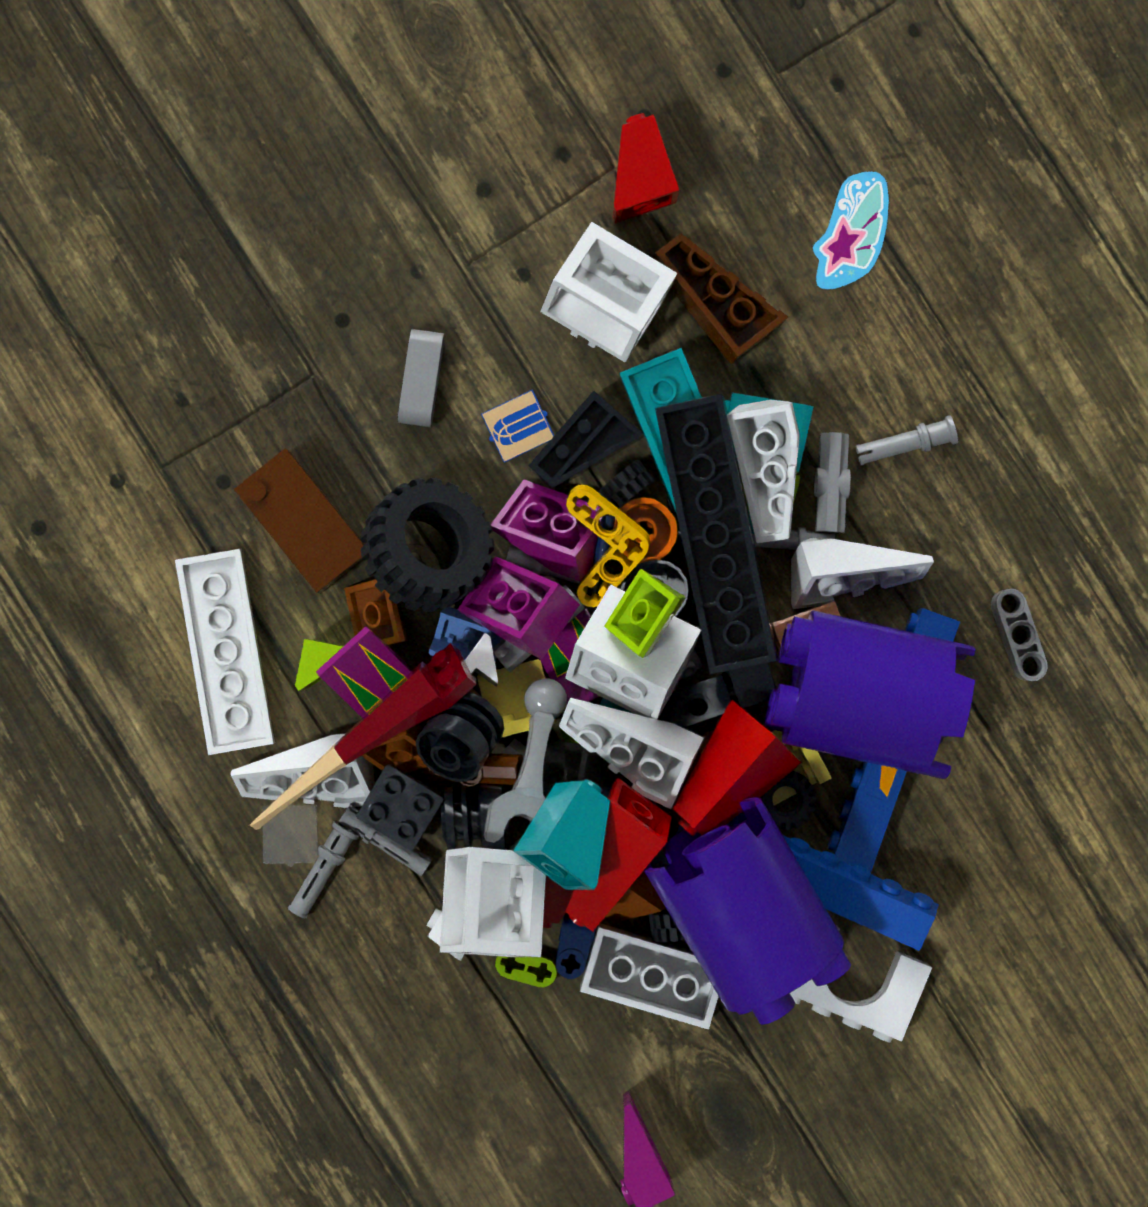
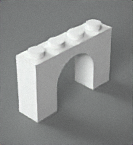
M897 951L883 985L874 995L861 1001L841 999L829 990L827 984L816 986L812 979L790 994L795 1004H799L801 1000L813 1004L811 1009L821 1015L830 1017L831 1013H835L844 1017L842 1023L860 1030L863 1025L873 1029L872 1035L883 1041L891 1043L894 1038L902 1042L932 967L921 960Z

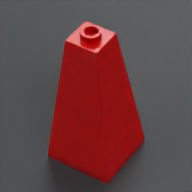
M732 700L726 707L673 807V810L682 817L678 823L692 836L697 832L703 835L715 828L727 825L743 812L740 805L743 799L760 798L801 762L775 735Z
M619 778L613 783L608 796L610 805L598 884L594 890H572L565 911L575 924L587 927L592 932L667 843L672 819L671 816Z

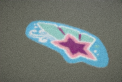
M872 171L861 172L848 177L843 182L826 233L813 246V252L819 259L816 282L817 286L821 289H835L850 284L866 275L874 266L883 245L888 220L889 197L887 182L880 173Z

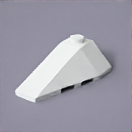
M810 538L800 542L791 559V604L793 609L822 606L833 602L834 596L852 592L853 597L864 595V591L872 588L874 585L880 584L882 588L886 589L923 579L934 563L932 556L837 539L819 540L817 538Z

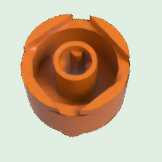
M637 498L624 504L620 508L623 513L638 525L641 523L646 524V528L652 529L653 534L649 535V550L637 565L642 562L664 559L672 550L677 539V523L671 511L664 504L652 498ZM616 518L614 521L613 529H615L618 526ZM637 537L635 540L629 539L628 547L624 551L627 558L629 552L635 546L641 549L640 538Z

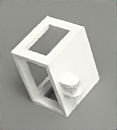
M591 222L553 279L540 312L572 330L570 333L572 336L577 338L580 335L589 341L588 345L592 348H595L597 345L623 362H626L660 309L678 273Z
M610 585L575 644L565 679L637 715L658 720L690 661L701 629L674 616L651 653L642 658L604 627L625 594V591Z
M477 847L446 850L440 952L501 957H541L546 875L512 850Z

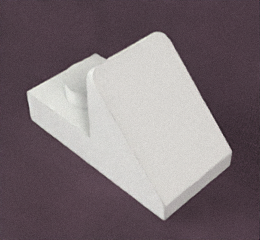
M484 633L465 659V663L471 675L476 672L497 687L498 678L491 637Z

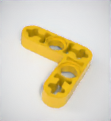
M578 485L568 495L566 503L568 511L610 545L609 549L582 579L577 590L580 602L587 607L594 608L599 605L609 586L618 587L644 558L649 550L650 537L645 529L595 489L588 485ZM584 495L589 498L588 506L582 505L578 507L575 496L578 498H582ZM597 505L601 506L596 512L594 519L590 518L592 509L595 511ZM603 515H612L617 519L618 526L613 530H606L600 525L599 519ZM637 537L640 538L641 549L635 546L629 552L627 558L624 551L628 547L629 539L635 540ZM611 559L619 561L623 566L622 572L616 575L608 573L604 567L605 562ZM601 577L604 582L600 585L599 595L595 593L591 596L587 595L588 587H594Z

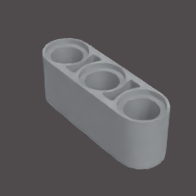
M411 329L398 411V423L431 428L444 348V333Z
M1016 589L998 591L992 597L991 609L1012 671L1020 680L1038 681L1046 674L1048 665L1026 598L1023 593ZM1005 595H1011L1015 600L1016 606L1011 613L1005 612L1001 607V601ZM1017 626H1021L1026 631V639L1021 644L1015 643L1012 639V631ZM1028 657L1033 658L1037 664L1036 671L1030 676L1023 671L1022 667L1024 660Z

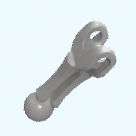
M543 678L536 680L525 692V707L531 715L525 756L519 776L512 790L497 797L488 807L484 829V838L488 842L494 843L500 840L508 820L512 817L521 816L531 823L546 799L543 794V766L548 737L554 719L564 712L567 705L565 689L559 682L553 679Z

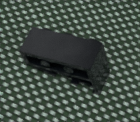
M593 391L528 467L530 471L552 490H556L641 440L644 434Z

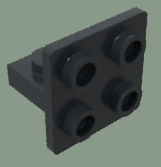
M388 763L356 817L412 851L438 811L444 796L395 765Z

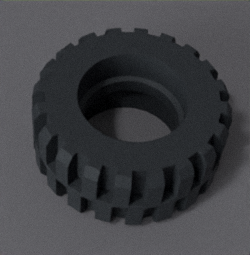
M423 478L413 479L408 484L403 483L397 486L368 515L365 521L366 527L361 533L360 540L366 543L360 549L361 557L363 560H368L365 570L369 577L374 576L377 580L375 584L380 592L386 590L390 594L389 600L398 604L400 601L405 602V608L414 611L421 606L424 612H434L438 608L443 610L460 601L474 590L486 577V571L491 568L493 557L489 554L495 550L494 539L489 538V534L493 532L489 521L485 522L483 515L486 513L480 505L476 507L471 501L473 497L467 491L464 494L459 492L457 485L451 482L442 485V480L430 478L427 482ZM406 521L424 522L439 531L449 548L450 563L448 569L430 568L413 556L405 540Z

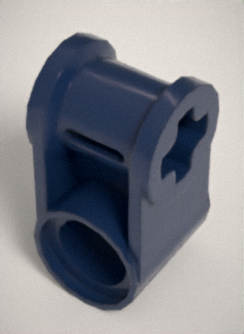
M568 913L564 914L560 930L556 968L562 977L575 979L585 970L595 930L592 932L587 927L578 926L570 919ZM573 954L575 955V960L580 964L579 966H573L571 971H567L565 964L561 963L562 959H568L569 955Z

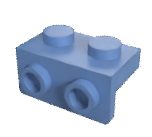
M448 607L441 611L435 636L428 653L434 656L438 651L443 650L452 643L460 650L465 661L484 633L491 637L492 648L503 638L465 616L459 610Z

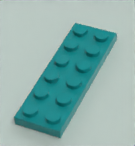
M682 348L619 373L675 512L676 508L655 408L702 398ZM749 514L750 523H751V528H752V533H753V535H754V529H753L751 517H750V514Z

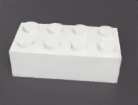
M600 923L597 926L580 984V992L709 1030L718 994L691 950L662 941L655 942L652 941V938Z

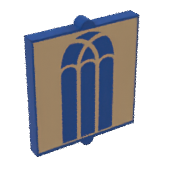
M533 389L481 414L491 435L489 440L495 443L504 463L548 443L554 437V433L546 419L547 412L542 410Z

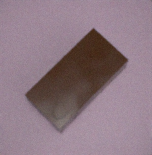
M284 448L234 488V491L316 593H323L363 561L360 549L365 544L288 449Z

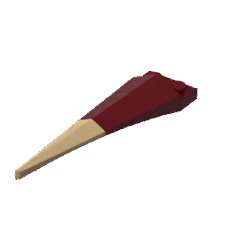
M450 643L443 650L438 651L427 665L421 662L261 813L250 826L255 830L260 829L306 792L347 764L401 732L451 708L476 685L460 650Z

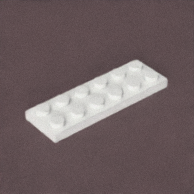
M242 549L175 560L208 755L275 744Z

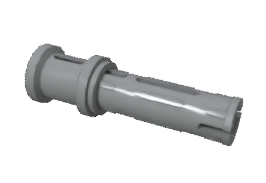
M951 415L945 416V420L929 425L919 423L913 431L860 445L857 444L856 452L860 454L871 451L869 454L858 457L860 465H864L916 449L928 452L931 451V447L944 443L958 444V436Z
M339 821L332 823V832L325 844L320 845L317 849V854L319 855L317 861L304 880L293 902L288 907L292 913L301 918H307L309 911L336 865L340 866L344 863V855L350 844L359 837L358 834L340 824Z

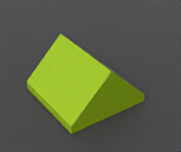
M640 568L604 627L638 656L644 658L651 653L686 597Z
M304 639L295 683L297 690H307L320 682L322 679L316 671L343 646Z

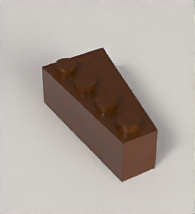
M682 233L655 252L652 257L678 273L670 289L730 364H733L779 328L788 318L782 311H777L768 304L766 299L756 291L754 293L741 283L736 275L730 271L727 272L714 262V258Z

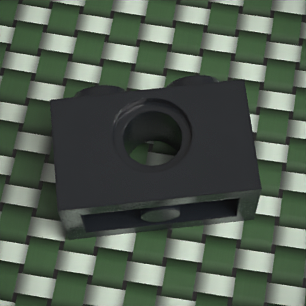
M722 675L673 691L663 709L666 721L699 736L701 733L710 730L714 731L726 707L731 702ZM697 707L707 709V712L702 716H693L691 714L692 710Z

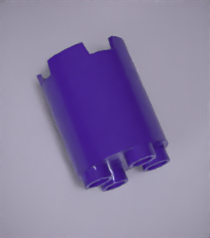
M814 610L810 612L808 619L794 616L792 624H786L778 659L779 663L794 666L790 686L779 684L778 689H772L764 727L781 731L783 744L946 779L951 772V766L934 761L939 744L943 742L944 738L947 736L964 737L975 680L955 673L956 660H965L967 655L974 656L975 647Z
M752 797L743 799L740 802L746 819L730 826H720L703 835L697 832L692 836L685 829H682L668 839L662 848L669 865L665 868H652L649 863L644 872L725 1008L740 1015L753 1012L758 1022L764 1025L780 1019L795 1006V1001L790 994L792 991L811 979L816 986L831 983L844 975L850 969L851 963L842 950L844 945L842 935L760 798Z

